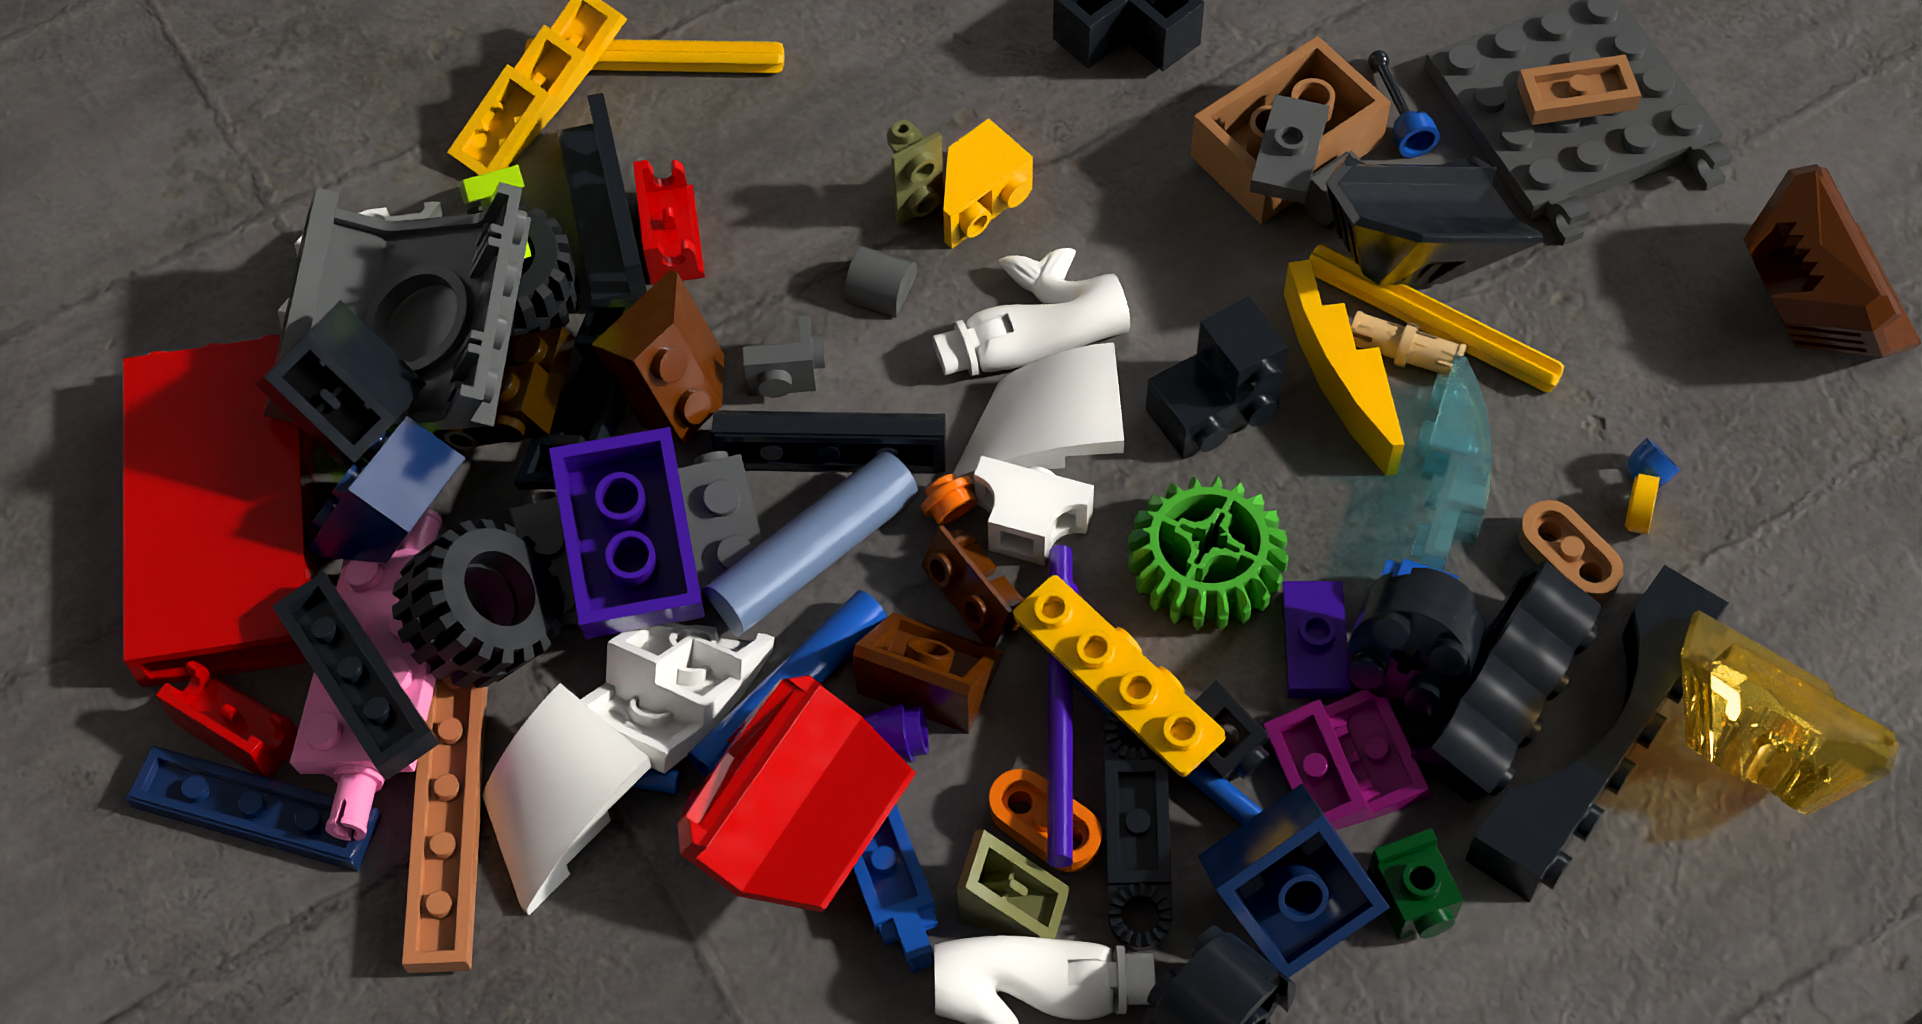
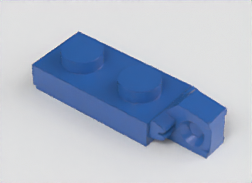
M895 804L852 870L876 934L880 933L884 946L899 941L912 974L934 966L933 950L925 931L938 927V921L935 916L934 899L898 807Z

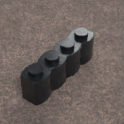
M1546 560L1524 571L1506 595L1499 608L1497 617L1484 632L1467 687L1455 700L1440 707V710L1433 716L1418 738L1411 757L1467 802L1488 794L1495 796L1501 792L1514 775L1515 767L1511 765V762L1518 747L1523 748L1527 746L1543 726L1544 721L1539 716L1546 700L1551 701L1556 698L1568 684L1571 672L1567 668L1573 655L1583 652L1596 637L1599 628L1594 623L1602 605Z

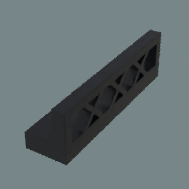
M604 94L588 95L593 123L557 130L591 299H640L647 292Z

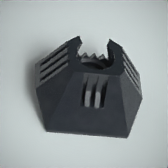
M1349 153L1326 181L1337 235L1340 239H1343L1344 246L1348 252H1351L1355 263L1359 264L1363 275L1378 285L1444 284L1542 243L1543 240L1542 233L1514 217L1492 186L1497 167H1491L1490 164L1474 156L1440 165L1366 164L1353 158Z

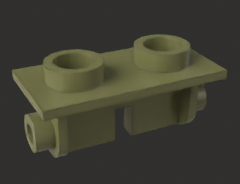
M908 120L895 122L887 132V143L894 154L891 156L893 180L890 184V191L894 197L895 221L898 226L915 217L928 215L944 202L942 135L938 131L925 138L918 128Z

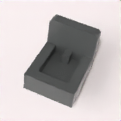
M809 315L798 316L799 342L742 347L743 365L749 396L763 395L777 398L789 393L816 391L815 369L825 368L822 334H811Z

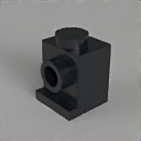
M1217 680L1194 701L1222 728L1232 726L1239 733V740L1234 747L1226 749L1218 746L1206 760L1226 780L1235 772L1242 780L1246 779L1269 757L1270 754L1263 746L1271 737Z

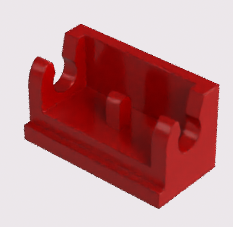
M648 160L633 162L643 252L650 284L655 285L669 270L678 272L682 281L705 278L693 184L687 185L683 164L678 160H672V175L667 178H657L654 176V169Z
M189 661L186 664V671L191 674V679L187 687L180 691L166 682L155 695L174 724L252 773L271 778L293 752L299 726L295 725L291 719L283 714L274 712L211 672L209 673L208 669L198 662Z

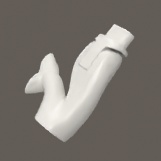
M1072 248L1056 249L1048 253L1040 262L1018 255L999 259V265L1022 288L1032 292L1043 304H1014L991 307L974 313L967 320L966 325L963 320L955 321L953 331L932 336L933 346L944 375L966 369L970 376L980 375L982 371L995 372L1019 368L1051 354L1083 347L1108 337L1119 336L1129 332V309L1117 276L1115 274H1104L1081 281L1064 280L1076 253Z
M1005 935L971 937L934 944L935 1014L965 1024H1019L1013 1012L997 995L999 991L1006 992L1032 1007L1055 1017L1089 1020L1106 1016L1112 1012L1126 1014L1127 1005H1150L1147 1002V997L1155 985L1153 953L1125 954L1124 946H1115L1112 955V948L1097 943Z

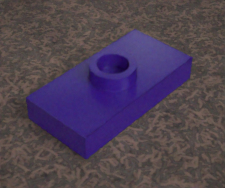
M1283 581L1281 596L1287 697H1348L1351 686L1348 675L1349 660L1343 581Z

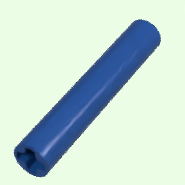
M857 590L688 752V757L696 769L704 777L711 773L715 764L730 745L727 742L728 738L780 679L809 675L820 684L823 683L854 652L855 644L887 618L881 605L865 591Z

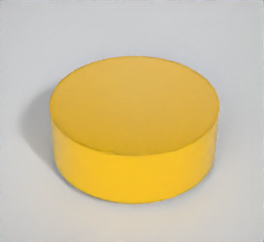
M1640 473L1638 476H1635L1625 522L1627 531L1648 535L1660 477Z

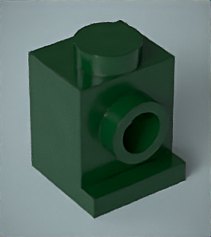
M1432 828L1374 849L1366 872L1390 906L1385 913L1398 940L1416 933L1419 934L1420 938L1426 939L1445 932L1455 924L1454 919L1457 918L1464 901L1436 845L1437 837ZM1423 878L1428 889H1417L1411 882Z

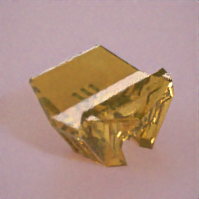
M1699 610L1692 615L1681 653L1685 745L1741 781L1746 782V778L1780 798L1783 803L1805 815H1809L1891 774L1899 748L1894 731L1840 702L1829 683Z

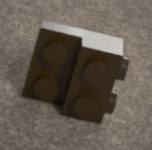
M564 327L510 336L494 426L436 431L444 436V440L449 445L459 450H473L479 446L503 442L516 443L522 439L549 435L576 339Z

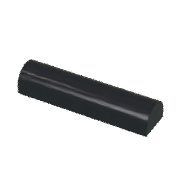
M715 410L713 415L711 434L714 452L726 451L728 457L741 454L745 469L856 471L875 455L881 452H888L897 457L910 472H945L946 414Z

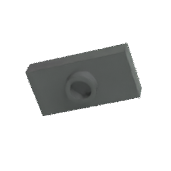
M1275 94L1251 178L1249 192L1305 204L1328 118L1329 105Z

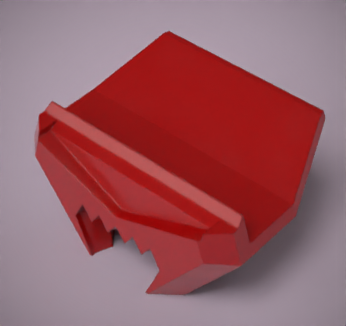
M809 675L783 678L776 683L728 738L727 742L730 745L715 764L711 773L705 778L702 786L697 791L691 790L677 825L680 854L734 895L823 912L916 775V772L861 715Z

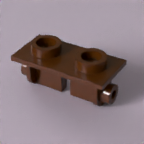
M943 525L938 527L921 566L928 573L931 581L940 588L961 614L967 626L974 630L985 645L994 648L1005 626H1009L1012 631L1022 628L1015 621L1013 611L1025 598L1018 594L1005 576L991 581L987 580L986 577L993 575L997 567L977 544L972 534L964 535L961 530L949 533Z

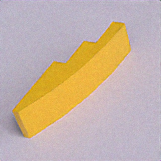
M570 0L551 29L546 25L542 26L514 68L508 64L506 65L447 153L478 175L509 167L568 100L599 60L627 18L602 0Z
M1311 259L1288 262L1283 295L1298 342L1321 390L1349 433L1385 476L1397 474L1404 441L1379 347L1356 350L1345 303L1322 306Z

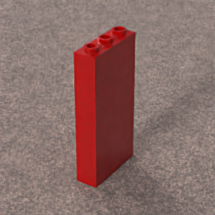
M265 335L259 339L227 344L209 343L199 348L171 352L153 351L143 356L123 358L124 662L141 688L161 685L166 682L175 683L190 680L191 674L186 671V664L189 661L198 662L215 676L307 662L272 607L318 575L317 557L307 551L316 537V527L311 524L315 518L312 438L296 423L263 416L267 396L255 385L274 366L281 335Z

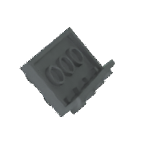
M726 451L710 452L695 458L694 465L678 468L701 598L706 597L701 590L704 586L763 542L741 454L728 457ZM547 491L529 495L522 500L523 505L510 508L513 525L516 528V536L520 539L526 535L536 543L534 550L541 557L546 554L552 563L548 567L551 576L559 577L562 589L556 592V597L564 601V613L556 618L562 624L559 632L579 628L557 493Z

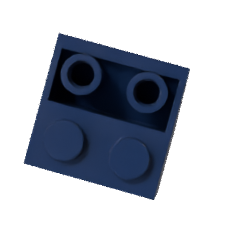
M406 416L393 434L386 430L362 455L369 463L361 459L356 466L353 464L332 491L333 495L311 523L320 531L307 551L315 557L387 563L465 460V457L409 416Z

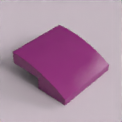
M1364 689L1325 707L1321 700L1318 699L1264 723L1291 789L1293 790L1300 784H1303L1336 830L1395 812L1432 797L1417 761L1411 757L1412 750L1388 698L1376 697Z

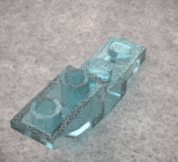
M1456 354L1449 376L1437 374L1428 407L1439 409L1436 423L1424 420L1415 451L1416 454L1426 456L1420 478L1431 481L1424 507L1435 510L1431 525L1419 522L1410 556L1421 559V564L1442 571L1445 568L1452 539L1474 545L1476 543L1485 515L1492 469L1491 431L1481 389L1467 357Z

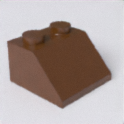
M669 270L591 345L640 425L649 430L670 427L672 439L684 444L714 414L715 410L722 407L724 353L678 272Z

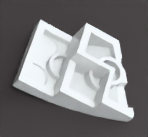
M1114 343L1088 345L1051 354L1033 361L999 380L953 474L957 478L969 476L974 482V474L981 456L1023 467L1039 466L1046 469L1065 468V456L1124 453V432Z
M676 623L622 632L608 641L606 683L580 700L649 757L651 768L665 774L684 759L688 752L726 717L743 696L771 655L774 647V637L758 633L756 639L752 642L718 638L717 627L702 625L686 626Z
M561 683L541 702L514 736L493 770L482 793L522 910L527 915H530L570 875L567 864L611 821L608 810L651 768L649 757Z

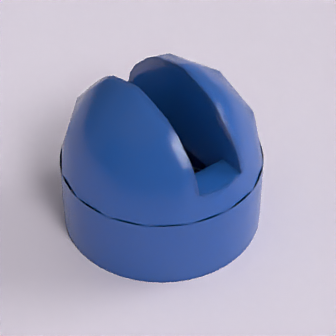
M1648 437L1634 449L1628 458L1627 470L1632 480L1639 473L1660 477L1658 488L1668 483L1681 471Z

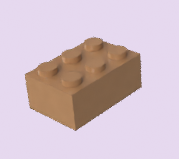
M1316 36L1194 115L1190 156L1260 224L1294 203L1289 200L1249 192L1251 178L1275 94L1330 106L1313 174L1346 151L1352 150L1360 159L1381 145L1384 140L1391 101L1319 36Z

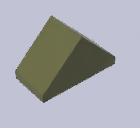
M976 830L957 886L958 922L1008 936L1055 939L1070 887L986 830Z

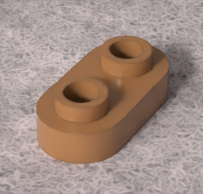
M1544 500L1531 505L1526 510L1518 530V539L1522 549L1537 565L1545 560L1599 604L1611 599L1617 592L1624 574L1623 562L1617 552L1571 507L1562 502ZM1549 533L1553 535L1557 541H1545L1539 536V534ZM1590 574L1594 576L1598 582H1588L1581 578L1580 575Z

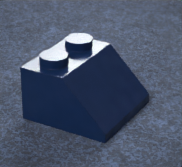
M1303 784L1294 788L1198 855L1216 891L1271 964L1288 978L1390 908Z

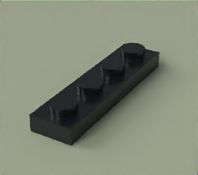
M324 571L272 606L374 766L386 781L440 744Z

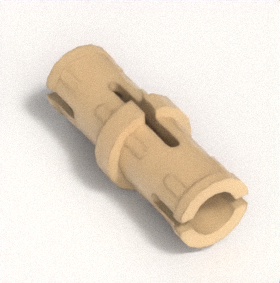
M1359 310L1351 326L1356 347L1362 349L1379 347L1381 355L1393 358L1394 365L1405 368L1406 363L1448 376L1453 380L1457 377L1463 360L1462 357L1467 345L1462 343H1454L1418 331L1419 325L1408 322L1405 327L1364 314V312Z

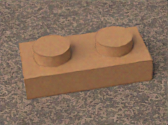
M1626 54L1521 69L1517 80V86L1531 125L1637 110L1641 99V93Z

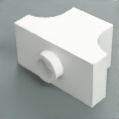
M981 456L974 474L975 497L978 500L976 505L983 507L990 513L988 520L989 551L1045 566L1049 550L1059 538L1072 533H1087L1093 515L1094 485L1056 476L1050 470L1043 467H1023Z

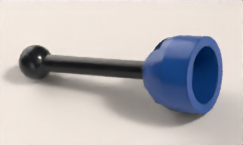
M1382 50L1372 52L1368 58V64L1371 69L1379 72L1400 115L1395 120L1392 129L1393 139L1400 154L1407 158H1415L1427 154L1438 144L1440 139V133L1434 121L1426 112L1409 110L1388 68V54Z

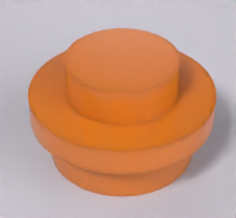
M948 474L937 479L925 490L927 498L921 505L923 513L926 517H933L939 526L958 520L972 510L978 502L973 493L974 482L969 476L957 478L955 474Z

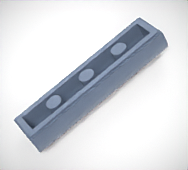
M881 452L875 455L701 589L733 634L736 637L743 635L918 497V487L912 474L894 455L888 452Z

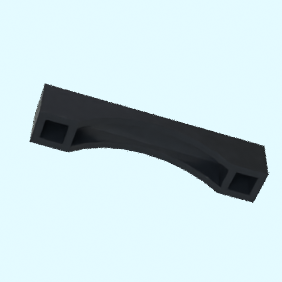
M1664 565L1634 607L1622 634L1627 662L1626 693L1616 724L1595 748L1569 767L1539 781L1508 788L1475 834L1465 861L1528 902L1532 900L1542 884L1553 890L1573 857L1564 852L1575 836L1586 842L1605 812L1604 809L1596 805L1606 790L1616 796L1618 795L1637 765L1628 759L1637 744L1647 750L1650 748L1668 719L1659 713L1668 699L1676 704L1682 701L1698 673L1690 669L1692 663L1698 655L1709 660L1721 643L1728 629L1721 626L1719 622L1729 602Z

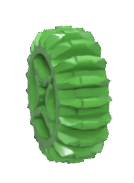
M1193 476L1188 482V488L1185 491L1171 482L1169 487L1166 488L1165 498L1152 494L1151 499L1147 502V511H1139L1134 519V530L1128 537L1127 549L1131 554L1128 558V569L1131 575L1136 576L1135 587L1138 590V594H1151L1150 606L1153 612L1167 606L1171 607L1169 617L1173 625L1181 620L1184 615L1193 617L1192 623L1196 631L1203 626L1205 619H1214L1215 624L1222 631L1228 624L1229 615L1234 616L1241 623L1245 624L1250 618L1251 608L1263 612L1269 605L1270 594L1276 595L1281 588L1282 574L1287 570L1289 558L1286 555L1287 551H1285L1287 535L1285 530L1278 529L1279 517L1277 516V510L1263 511L1265 502L1262 494L1248 499L1244 498L1245 488L1242 482L1234 486L1231 491L1222 488L1223 484L1219 476L1211 482V487H1202L1197 478ZM1230 530L1238 534L1247 543L1252 553L1245 551V545L1232 538L1229 533ZM1161 550L1171 554V560L1184 568L1185 576L1179 574L1167 563Z

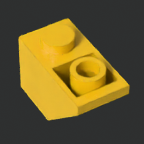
M989 118L948 147L943 216L944 240L951 249L967 237L973 238L979 235L993 218L1008 207L1014 208L1020 205L1032 190L1033 156Z

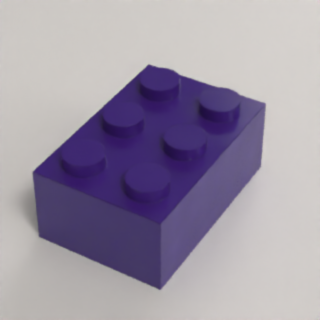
M670 427L549 448L578 622L585 639L705 617Z

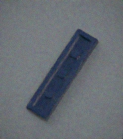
M154 745L151 746L125 798L132 808L356 872L360 868L382 818L378 808L371 806L365 838L356 841L353 838L355 832L353 829L351 841L338 839L331 836L325 830L335 796Z

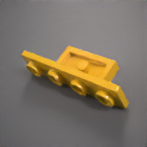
M1053 575L1014 609L1015 621L1179 776L1186 777L1224 742V729L1185 694V690L1178 679L1163 666L1157 668L1142 654L1138 643L1127 631L1121 627L1114 628L1059 576Z

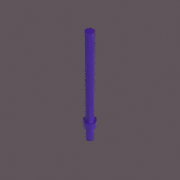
M1066 545L1053 546L1049 550V578L1053 575L1059 576L1079 595V589L1073 583L1072 549ZM1049 653L1047 863L1052 867L1064 868L1073 863V675Z

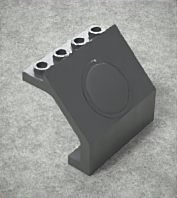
M499 182L486 208L476 214L388 221L337 208L340 193L316 187L306 216L274 365L341 300L426 383L399 418L387 429L388 432L394 433L406 416H409L428 431L494 426L531 217H527V212L518 210L522 188ZM267 396L263 416L295 423Z

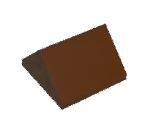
M893 612L855 644L853 663L857 693L891 706L906 702L908 708L922 706L925 718L969 734L1001 663L1004 651Z

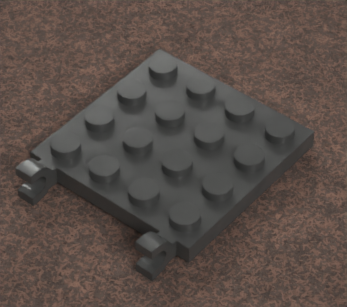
M1571 0L1429 52L1426 55L1425 70L1492 166L1497 167V173L1531 220L1545 214L1563 245L1583 237L1584 230L1578 222L1587 219L1590 210L1582 200L1685 160L1693 169L1698 182L1704 190L1721 185L1725 181L1726 176L1719 167L1730 164L1733 155L1720 142L1723 133L1621 0ZM1626 54L1641 93L1637 110L1531 125L1517 86L1521 69Z

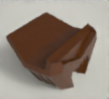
M1814 164L1789 169L1743 240L1795 347L1885 357L1918 347L1921 341L1862 229L1853 219L1827 168Z

